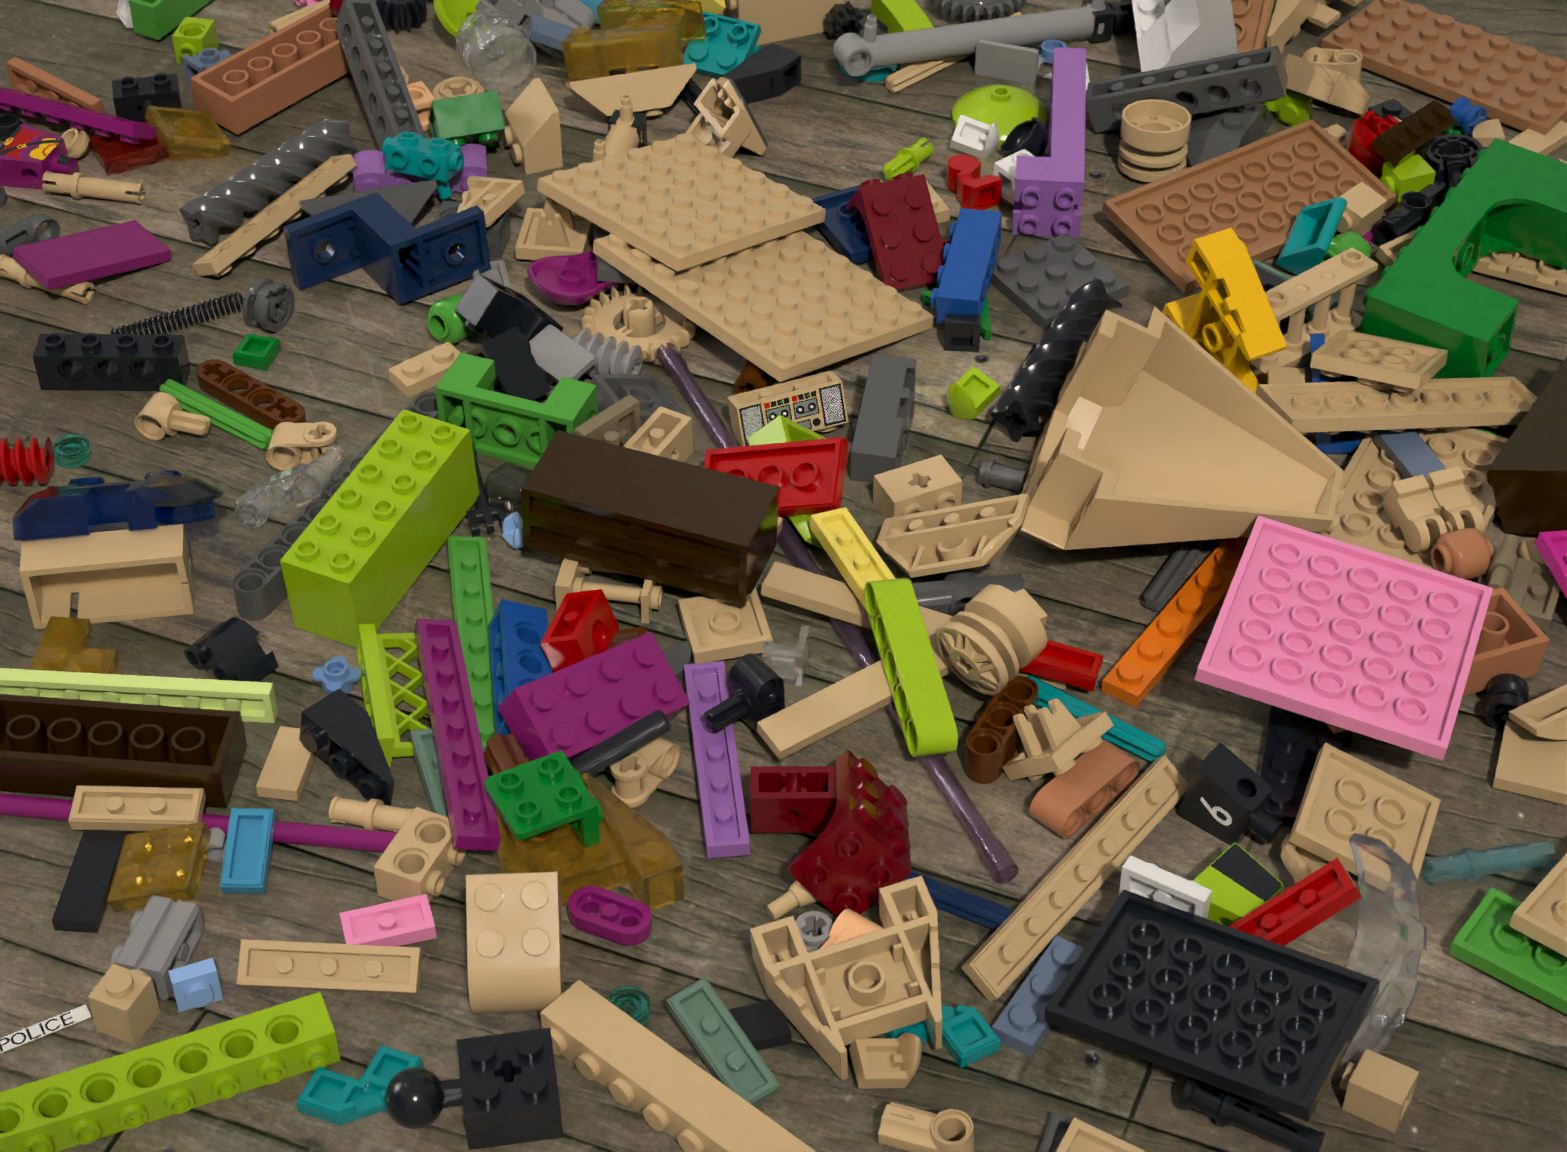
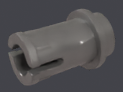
M991 459L989 462L983 461L979 470L978 482L983 483L985 488L988 489L992 485L1021 493L1028 469L997 463L996 459Z

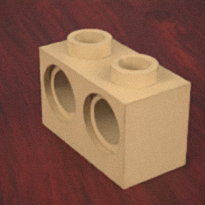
M419 807L413 810L373 867L378 896L396 901L427 894L430 903L433 897H438L442 893L446 884V878L455 866L461 865L467 849L454 848L448 817Z

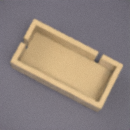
M184 524L22 539L19 572L34 629L71 626L73 593L78 592L77 620L79 625L195 614V578Z

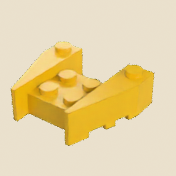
M1228 228L1194 239L1185 263L1198 281L1202 291L1165 304L1162 313L1256 394L1258 384L1260 383L1249 367L1251 361L1286 350L1287 344L1251 257L1248 254L1246 245L1243 241L1239 240L1232 228Z

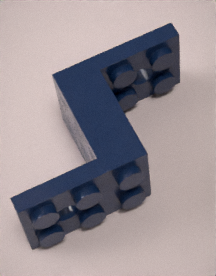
M376 192L284 226L293 281L300 291L363 268L401 305L473 277L472 273L476 270H479L480 274L491 270L484 211L477 205L415 228ZM329 241L326 250L317 254L319 245ZM460 243L455 253L448 255L451 246Z

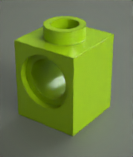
M185 16L172 35L177 63H182L181 56L185 54L193 57L204 49L211 47L219 48L216 24L213 19Z

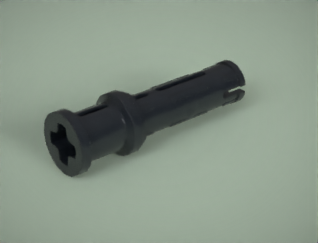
M1189 1077L1180 1098L1179 1108L1184 1111L1192 1108L1216 1119V1125L1220 1127H1229L1230 1124L1236 1125L1294 1152H1319L1325 1137V1132L1315 1130L1239 1095Z

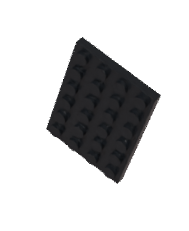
M1123 890L1045 1007V1022L1308 1122L1378 995L1380 980Z

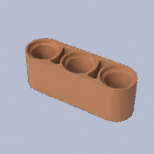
M1103 739V742L1096 748L1083 753L1075 760L1076 764L1071 769L1057 775L1043 786L1031 802L1029 814L1064 839L1074 835L1126 791L1139 773L1140 762L1106 739Z

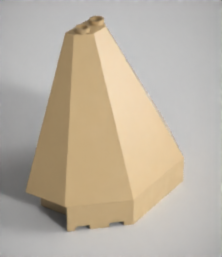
M1155 306L1143 326L1106 309L1087 343L1083 341L1071 373L1068 374L1056 400L1058 402L1052 416L1046 422L1021 492V494L1028 493L1030 502L1024 521L1016 534L1049 549L1056 550L1250 537L1258 515L1310 532L1323 531L1331 534L1340 516V513L1335 512L1345 492V488L1340 487L1344 471Z

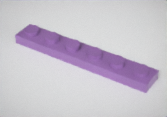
M724 661L684 664L686 695L690 702L688 711L707 859L750 855V840L733 723L720 731L712 732L703 718L706 711L729 698Z

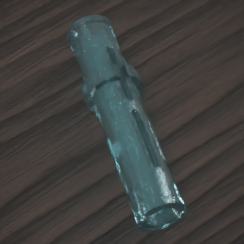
M1547 838L1540 841L1476 851L1473 848L1471 849V847L1461 848L1456 854L1425 857L1423 866H1431L1432 869L1423 870V874L1429 885L1460 879L1470 883L1478 881L1480 876L1553 866L1556 857H1547L1546 855L1555 854L1556 852L1552 841Z

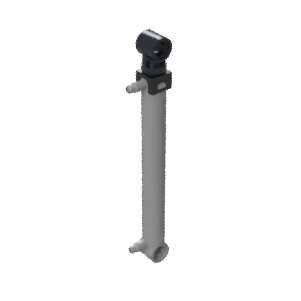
M1083 0L1082 7L876 35L877 17L869 14L864 25L863 37L856 33L843 34L834 43L833 53L849 75L861 76L875 67L976 53V44L979 39L1021 47L1042 44L1050 39L1064 41L1085 37L1091 43L1111 40L1112 34L1130 30L1136 35L1132 0H1121L1118 3H1107L1105 0Z

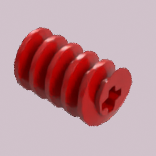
M32 437L29 448H25L22 438L16 439L14 448H10L7 438L1 439L0 485L5 480L9 485H16L20 480L25 485H31L35 480L41 485H46L50 481L54 468V449L50 438L47 437L44 448H40L38 438Z

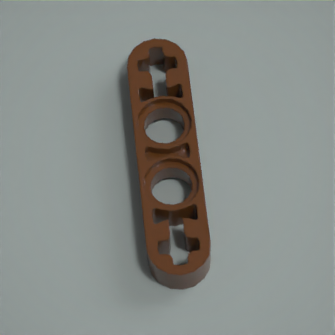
M211 359L197 366L198 384L203 392L272 430L282 422L307 423L304 407L300 403L227 362ZM239 388H245V389H246V390H244V391H242V392H231V391L234 390V389H239ZM265 402H266V403H272L271 405H269V406H264V407H257V406H256V405H258V404H260V403H265Z

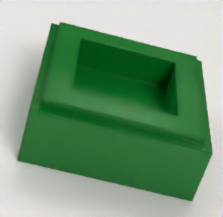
M247 333L232 354L234 365L267 371L281 351L280 340Z

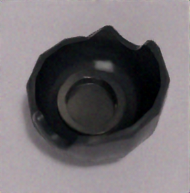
M1032 117V120L1016 125L1008 134L1006 142L1001 144L1002 155L1008 157L1025 149L1035 157H1041L1045 153L1049 141L1048 131L1044 124L1036 117Z

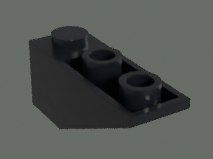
M771 42L723 76L734 80L747 104L782 96L801 82V55Z
M337 689L302 711L299 741L302 742L303 746L330 765L335 774L344 777L360 790L365 799L368 801L370 799H379L384 802V805L391 806L394 779L368 712L340 689Z

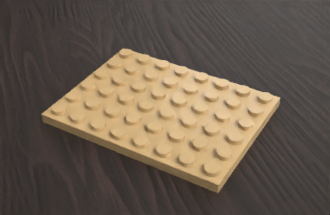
M802 229L678 272L612 233L609 236L595 239L592 252L779 382L890 344L933 327L935 316L924 310L920 304L910 301L898 293L895 288L885 285L873 277L872 273L862 270L850 262L847 257L839 255L828 248L824 242L814 239L802 231Z

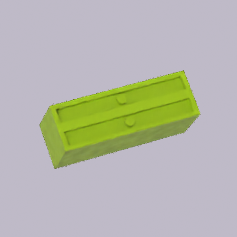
M405 409L399 413L280 560L295 627L355 648L357 646L359 624H375L376 632L445 543L447 536L451 535L466 515V511L470 510L479 495V487L469 429Z

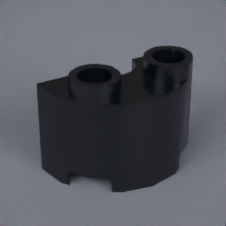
M231 617L225 622H220L184 650L185 657L191 665L206 671L212 668L217 680L260 682L279 667L273 651L265 654L260 644L254 639L259 632L246 621L237 617Z

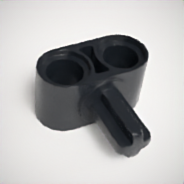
M746 654L738 659L731 668L729 674L730 697L706 711L703 718L712 732L720 731L740 718L756 731L757 722L785 709L783 678L755 654Z

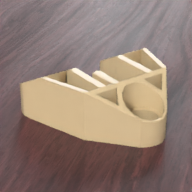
M1291 54L1286 55L1282 59L1288 76V89L1363 115L1369 95L1354 77Z

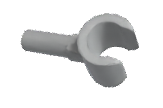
M211 828L206 835L175 832L172 836L173 843L203 848L202 854L209 861L222 862L224 860L226 841H224L225 833L220 828Z

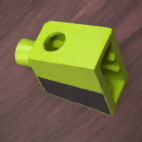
M1233 843L1192 880L1212 890L1208 919L1226 926H1230L1282 893L1285 889L1280 880L1237 843Z

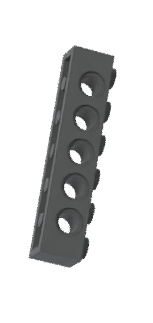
M343 0L335 23V29L379 150L382 151L383 143L387 137L394 138L401 132H414L426 138L375 0Z
M1273 46L1089 82L1085 106L1095 133L1116 131L1121 128L1122 111L1127 105L1136 101L1156 98V100L1177 103L1186 108L1191 115L1198 113L1207 114L1214 110L1230 107L1239 108L1246 104L1262 101L1271 102L1278 98H1283L1286 95L1288 76L1279 47Z

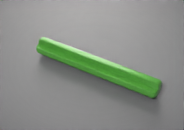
M167 379L165 384L160 385L159 390L176 398L182 409L193 414L209 417L211 423L262 450H268L273 433L272 429L173 379Z

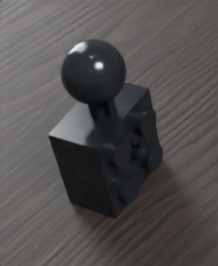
M550 1028L457 1040L460 1079L440 1081L429 1070L408 1068L396 1074L386 1088L385 1107L389 1116L398 1125L408 1129L427 1127L439 1118L444 1108L463 1106L469 1150L563 1137Z

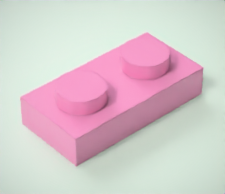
M427 894L339 913L346 944L403 946L437 938Z

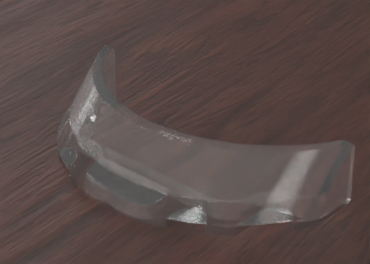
M1357 833L1351 836L1349 844L1357 867L1359 892L1362 898L1359 899V917L1354 942L1344 968L1380 980L1379 992L1327 1088L1332 1086L1331 1082L1344 1075L1350 1062L1358 1065L1366 1048L1379 1054L1391 1041L1393 1031L1404 1022L1417 994L1420 981L1416 979L1420 955L1421 950L1426 951L1427 928L1421 922L1420 905L1415 886H1419L1412 866L1382 840Z

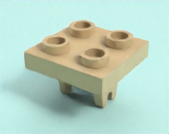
M546 196L544 209L527 208L515 246L516 259L536 261L549 256L587 252L592 235L593 223Z
M1057 698L1051 699L1048 702L1052 714L1047 707L1037 710L1034 705L1025 706L1024 712L1027 719L1022 713L1013 716L1024 749L1002 766L1010 781L1028 777L1029 781H1033L1049 772L1057 776L1071 769L1076 764L1074 758L1080 753H1086L1099 746L1103 742L1101 736L1114 726L1106 711L1074 718Z

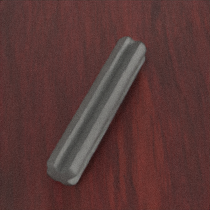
M1207 540L1180 542L1144 593L1142 603L1145 608H1151L1154 612L1162 610L1205 548Z

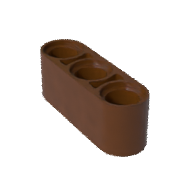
M1019 675L1009 681L1001 692L994 695L969 732L966 739L964 771L971 781L979 784H989L996 781L1004 771L1002 766L1012 759L1022 744L1013 716L1022 713L1027 719L1024 707L1034 705L1037 709L1039 689L1033 679Z

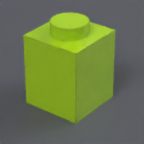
M1417 154L1397 167H1394L1389 161L1384 162L1380 181L1397 195L1394 204L1397 208L1404 193L1411 191L1419 192L1429 184H1434L1436 171Z

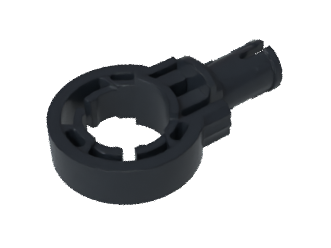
M1442 135L1432 139L1427 144L1425 161L1436 171L1437 181L1443 182L1444 176H1446V183L1450 189L1459 184L1466 168L1473 167L1483 146L1478 140L1467 135Z

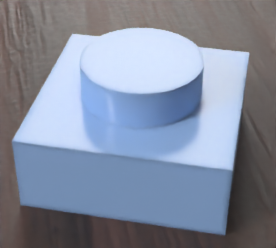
M213 958L168 971L179 1013L223 1000Z

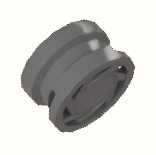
M264 277L257 278L246 291L242 307L243 318L249 324L258 327L262 326V328L272 332L280 331L288 323L294 309L295 298L292 288L279 282L274 283L273 280Z

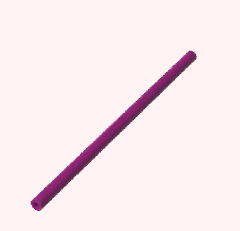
M0 793V815L68 821L73 800ZM203 813L199 833H179L206 835L208 830L216 827L223 830L225 837H227L230 816ZM276 821L273 842L384 853L397 832Z

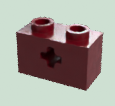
M751 766V833H822L830 822L837 804L836 766Z

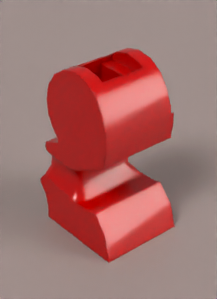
M959 154L948 159L947 187L951 191L956 192V199L960 200L961 208L985 210L1000 205L1002 178L995 175L980 177L981 163L972 156Z

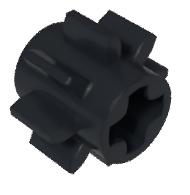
M849 1L846 4H834L829 13L825 14L829 21L825 29L830 36L834 35L836 39L846 33H856L858 35L860 30L864 28L859 22L864 17L858 8H854Z

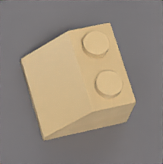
M536 78L530 82L504 113L505 130L502 135L505 146H510L514 163L520 164L525 175L563 167L559 110L541 79Z

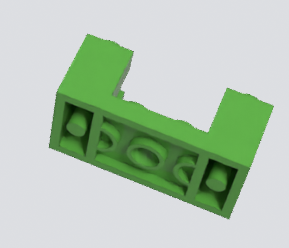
M465 353L458 355L435 387L439 420L469 429L477 454L533 468L558 430L574 434L575 428L598 414L597 385L562 377L545 403L494 392L493 381L496 378L494 360ZM506 425L510 426L515 433L510 432Z

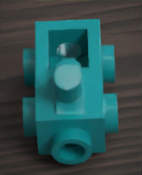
M401 132L394 138L387 137L382 148L383 155L385 156V169L424 177L425 181L436 180V188L440 199L453 196L448 180L462 170L464 154L461 152V146L455 145L452 141L443 138L426 139L414 132Z

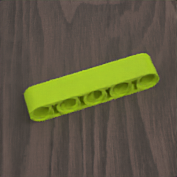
M899 578L867 582L864 589L866 611L911 756L919 757L955 752L958 746L956 723L910 579Z

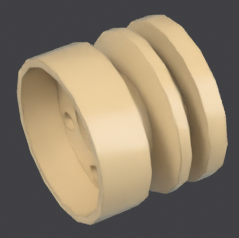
M1147 99L1127 105L1122 111V139L1119 143L1118 168L1121 172L1132 179L1154 182L1186 169L1188 145L1186 143L1189 141L1191 114L1179 104L1166 100Z
M993 584L984 587L966 604L965 611H960L954 615L950 622L937 631L936 636L939 652L956 676L972 689L982 694L993 696L1001 692L1007 686V683L1018 675L1019 668L1030 664L1046 648L1048 640L1045 627L1027 602L1013 591L1001 585Z

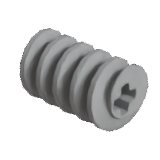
M583 328L578 336L571 337L572 340L591 352L597 360L584 373H587L589 377L592 378L594 374L641 375L642 348L639 345H634L629 351L627 341H621L617 345L615 337L612 336L604 341L602 333L596 332L592 336L591 330L588 328Z

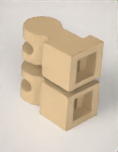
M1460 466L1428 473L1426 479L1424 475H1419L1391 483L1382 505L1396 530H1402L1405 542L1412 552L1416 553L1427 550L1429 545L1435 546L1438 537L1446 532L1471 527L1483 534V514L1479 507L1472 503L1463 485L1465 476Z

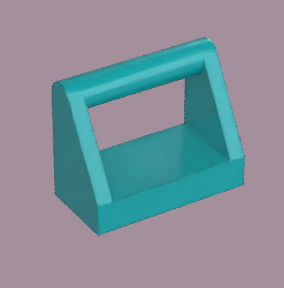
M1336 197L1302 207L1295 218L1276 265L1295 275H1299L1318 265L1326 256L1347 206V201L1342 197Z

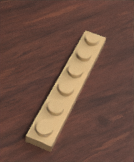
M346 154L330 157L195 261L192 266L198 276L214 275V277L224 275L232 269L231 263L237 258H244L256 250L255 244L260 240H266L276 235L280 231L278 226L299 217L303 213L299 206V201L324 197L327 188L344 182L349 177L347 173L357 166L352 155Z

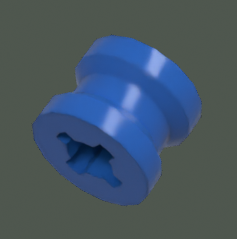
M1465 97L1457 99L1449 109L1452 116L1458 121L1453 129L1460 128L1464 135L1472 137L1473 129L1479 123L1486 121L1487 118L1486 108L1481 105L1473 106L1472 102Z

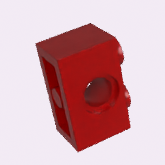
M603 590L566 593L540 643L554 672L609 649L619 625Z

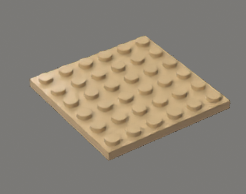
M678 134L675 138L655 141L652 145L631 148L628 152L608 155L601 160L591 163H581L578 167L568 170L554 171L551 175L538 178L537 187L538 192L614 234L677 272L825 221L826 209L813 203L811 198L798 195L789 190L788 186L765 177L764 173L754 171L742 165L740 160L727 157L720 153L717 148L699 142L690 134Z

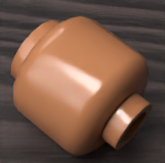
M1471 527L1442 534L1431 549V562L1436 571L1465 580L1478 578L1486 574L1490 567V560L1494 556L1491 541L1484 537L1479 530Z

